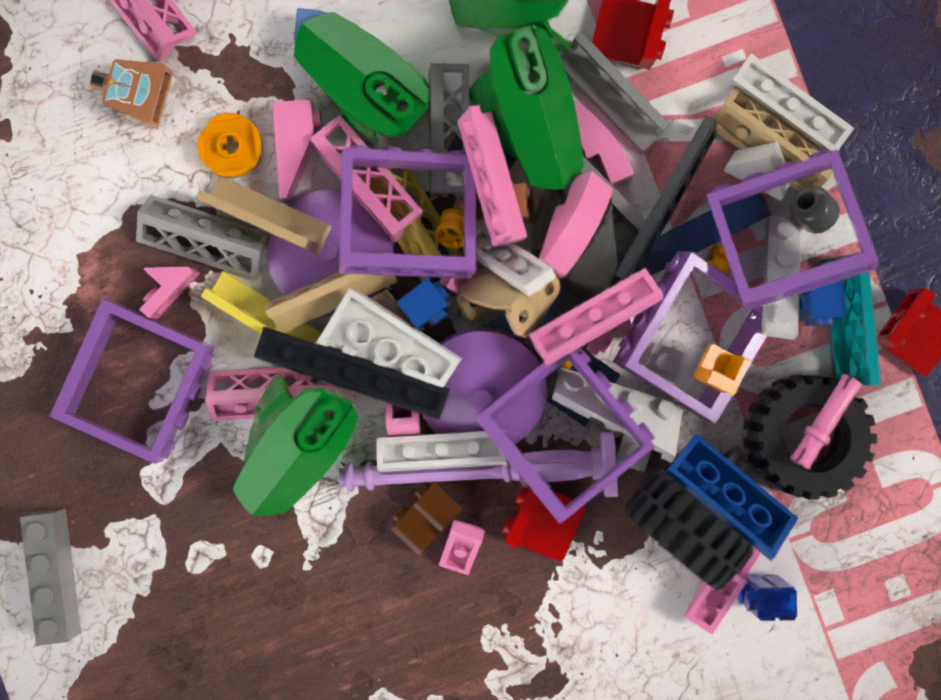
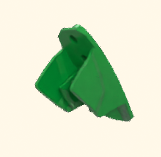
M449 0L453 18L459 27L479 29L498 37V35L533 24L547 31L558 52H569L570 44L551 28L548 21L559 16L568 0ZM519 39L518 44L525 46L524 41Z
M335 12L321 14L301 24L295 42L294 57L338 108L341 117L370 146L376 148L379 145L376 133L389 138L405 134L428 109L430 91L428 90L429 86L425 77L381 40ZM384 85L387 93L384 95L381 91L376 92V89ZM408 105L405 111L399 112L400 107Z
M532 24L498 35L489 48L490 70L480 75L469 89V97L472 106L479 105L481 113L492 111L502 150L518 160L530 186L553 190L565 189L574 181L584 167L576 108L562 59L546 30ZM519 39H522L525 43L524 51L518 47ZM529 72H532L535 76L533 84L528 80Z
M278 374L273 377L254 410V422L250 429L243 467L233 485L235 495L251 515H275L287 512L324 476L348 444L356 427L358 413L353 403L323 387L305 388L293 397L289 393L284 378Z

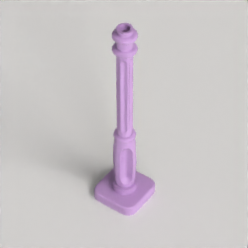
M600 430L598 435L599 447L591 448V452L544 450L523 453V455L545 482L575 480L592 476L593 480H599L616 466L614 431ZM508 459L506 465L379 472L377 466H374L371 461H368L365 466L355 467L353 463L348 462L345 468H339L340 487H346L349 492H353L355 487L366 486L369 491H373L375 486L385 484L476 479H504L505 482H511V480L526 482ZM617 478L602 490L605 497H618Z

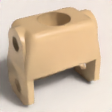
M484 267L472 275L471 279H468L458 289L457 303L464 317L474 322H477L490 308L506 311V318L513 333L526 338L542 322L560 291V282L556 276L543 289L528 296L487 267ZM519 316L524 317L522 321H519Z

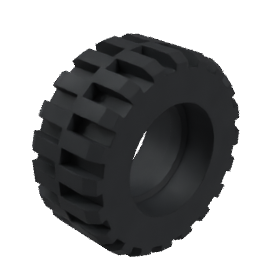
M816 375L790 376L789 379H779L773 382L772 388H764L758 394L760 400L757 403L752 402L748 409L752 413L750 420L744 421L743 429L748 430V437L743 438L744 448L750 451V454L747 456L748 460L758 469L756 473L763 480L768 481L771 486L798 498L804 497L809 500H819L820 496L826 498L838 496L837 490L839 489L848 491L854 486L852 481L854 477L863 478L867 472L863 468L865 462L872 463L875 453L870 452L871 444H877V434L871 433L870 426L876 424L873 415L866 414L864 411L869 407L865 400L854 396L834 428V439L830 451L821 461L811 465V468L808 470L788 458L784 450L782 438L785 424L789 417L801 407L815 406L822 409L839 383V380Z
M662 469L653 471L626 503L625 512L639 527L693 574L715 590L725 588L753 555L754 547Z

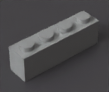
M66 508L33 512L20 517L35 643L36 646L69 642L81 633Z

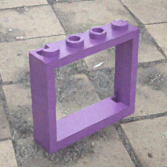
M352 145L349 148H343L339 273L471 279L476 271V186L466 152L454 150L445 154L435 153L434 150L426 148L410 152L402 151L398 147H385L382 150L369 149L365 145ZM353 166L464 172L463 257L351 252Z
M838 149L831 152L828 150L815 152L809 156L808 160L799 163L795 161L783 163L776 168V171L765 175L761 172L747 176L744 182L733 186L731 184H723L714 188L712 193L707 194L709 206L745 311L875 270L878 267L879 260ZM831 169L862 252L749 289L721 206Z
M677 251L672 261L666 263V271L661 280L656 283L663 293L664 299L634 317L632 321L633 327L627 338H624L618 344L621 348L612 362L674 402L682 404L685 409L699 418L716 424L732 395L706 386L697 401L638 363L692 269L742 303L735 281L693 252ZM763 306L751 309L727 350L734 355L749 359L748 367L766 336L762 335Z
M102 299L49 417L154 464L160 463L165 458L168 459L171 451L176 447V442L173 439L177 430H182L187 423L189 413L186 410L191 400L195 401L200 394L202 384L199 382L204 371L208 372L213 365L211 362L215 356L212 354L215 346L155 319L148 318L146 315L113 300ZM118 317L195 351L152 448L75 414Z
M580 347L548 366L543 362L475 418L560 524L655 447L651 441L656 437L643 422L639 425L635 423L630 417V414L634 412L622 396L617 400L608 390L612 384L600 370L595 374L590 369L587 363L591 359ZM569 360L640 446L565 507L495 419Z

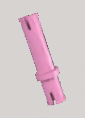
M842 375L841 380L812 426H807L804 430L806 435L795 453L790 457L792 461L800 466L802 464L805 469L809 470L822 447L824 445L828 446L830 443V434L858 390L862 387V384L856 379L852 378L850 381L848 375Z

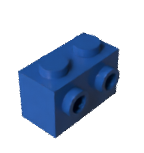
M427 278L397 301V304L414 326L420 330L428 323L431 326H435L448 316L445 310L449 308L446 300L450 298V295L438 280L432 284Z
M844 280L799 294V320H805V326L835 324V318L846 317Z

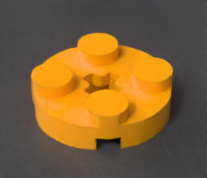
M223 113L214 116L208 121L209 124L204 128V131L201 130L198 137L199 156L203 163L215 174L225 178H239L249 174L259 166L263 155V139L259 130L250 120L236 113ZM228 138H233L234 142L239 143V147L235 149L233 154H230L228 150H223V145L228 144Z

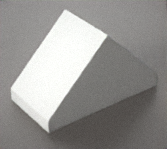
M778 141L735 150L724 172L744 181L747 176L761 172L765 175L776 171L779 165L786 162ZM790 183L765 191V193L781 201Z

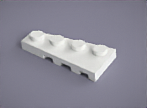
M354 287L348 289L316 342L326 347L330 346L342 350L343 353L373 361L374 364L396 369L405 375L442 388L446 385L462 360L461 357Z
M560 367L552 400L588 419L594 417L602 421L606 425V429L614 431L616 434L619 430L632 437L580 373ZM611 383L612 386L608 389L616 400L620 396L625 399L634 411L630 414V417L637 425L643 422L656 437L651 441L655 445L653 449L663 454L662 459L672 463L677 452L683 405Z

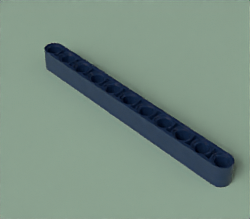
M762 193L721 206L731 235L772 215ZM711 210L660 235L642 269L646 268L652 276L664 270L666 263L672 261L677 251L693 252L696 254L721 241ZM627 252L561 285L557 298L542 322L532 332L547 323L572 284L615 276ZM506 314L478 327L502 330L518 337L522 341L529 338V335L524 338L513 333ZM519 316V321H522L524 317Z

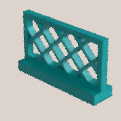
M858 253L821 260V264L824 265ZM869 271L844 279L846 317L835 318V324L828 325L833 378L840 381L842 375L845 374L850 377V381L854 378L862 385L876 386L881 385Z

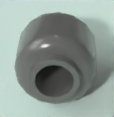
M813 186L800 191L795 196L791 204V213L793 219L807 232L817 234L829 230L836 224L840 208L837 201L824 188Z

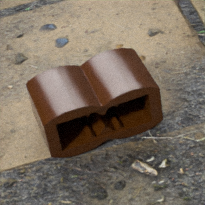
M424 482L412 495L416 498V501L409 508L403 505L391 518L395 522L391 530L418 555L432 543L439 533L462 510V505L437 482H432L430 485Z

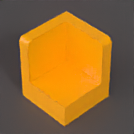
M708 344L692 378L719 392L734 396L750 360L743 356L734 355L715 344Z

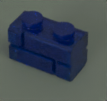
M777 574L762 575V577L759 575H746L747 583L737 596L739 604H743L746 610L750 611L759 621H775L776 618L780 621H793L796 619L797 590Z

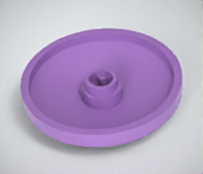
M324 189L313 191L297 198L288 205L332 226L319 256L277 236L269 235L267 245L268 266L276 286L283 295L339 271L341 190ZM352 194L351 252L381 253L384 251L386 254H394V242ZM383 289L375 293H372L367 297L372 298L376 294L381 293ZM336 310L329 312L323 316H333Z
M471 328L457 332L439 343L462 358L444 386L449 388L450 392L441 418L438 420L423 415L424 419L436 434L485 431L475 418L534 371L541 363L525 342L508 332L494 328ZM546 379L495 419L514 444L525 438L534 429L542 416L547 398Z

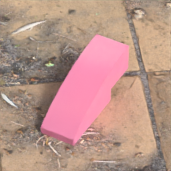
M574 100L583 156L588 161L596 159L601 174L612 186L631 179L635 173L615 137L597 117Z
M593 171L576 176L571 183L565 204L555 208L539 257L541 261L551 266L554 274L560 278L565 277L589 244L600 224L613 192V188Z

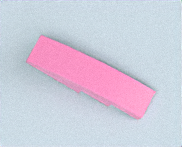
M754 547L753 555L725 588L715 590L704 581H701L684 615L685 618L713 634L747 583L745 577L761 552Z

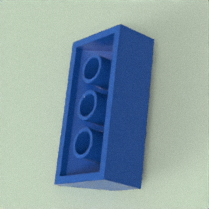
M697 433L677 453L673 462L664 470V472L770 561L775 558L798 520L796 515Z

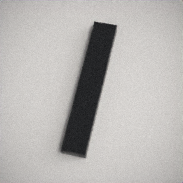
M705 116L615 273L616 284L641 271L716 138V119Z
M264 327L254 354V358L438 420L441 418L450 392L449 388L439 387L405 375L402 372Z

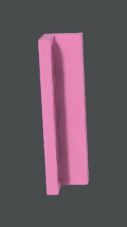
M110 0L157 62L168 59L175 45L193 39L197 33L172 0H158L162 5V9L152 6L147 0ZM166 21L177 24L182 32L173 34L166 25Z
M479 105L470 106L457 122L492 246L523 241L527 238V234L492 111L481 113Z
M338 115L313 135L310 141L316 153L341 180L342 156L338 152L343 153V148H349L351 140L355 145L366 146V144L346 121ZM340 127L347 134L346 147L332 146L326 137ZM367 167V171L353 170V196L395 243L404 235L403 229L422 215L423 210L386 168L375 167L379 172L371 171L372 167ZM359 176L366 177V184ZM371 177L385 178L389 183L388 195L374 194L370 190ZM394 189L399 196L392 195V190ZM380 200L387 201V208ZM391 201L405 202L412 212L398 222L390 213Z
M644 268L529 334V337L538 355L542 357L546 366L663 300V293L647 269Z
M283 367L209 372L205 402L212 421L253 419L254 410L276 374L284 379L294 378L297 380L294 384L288 386L289 393L293 397L305 388L323 387L336 394V385L331 383L314 385L310 382L313 377ZM253 380H263L265 382L259 388L250 389L247 386ZM217 382H231L234 384L227 390L216 391Z

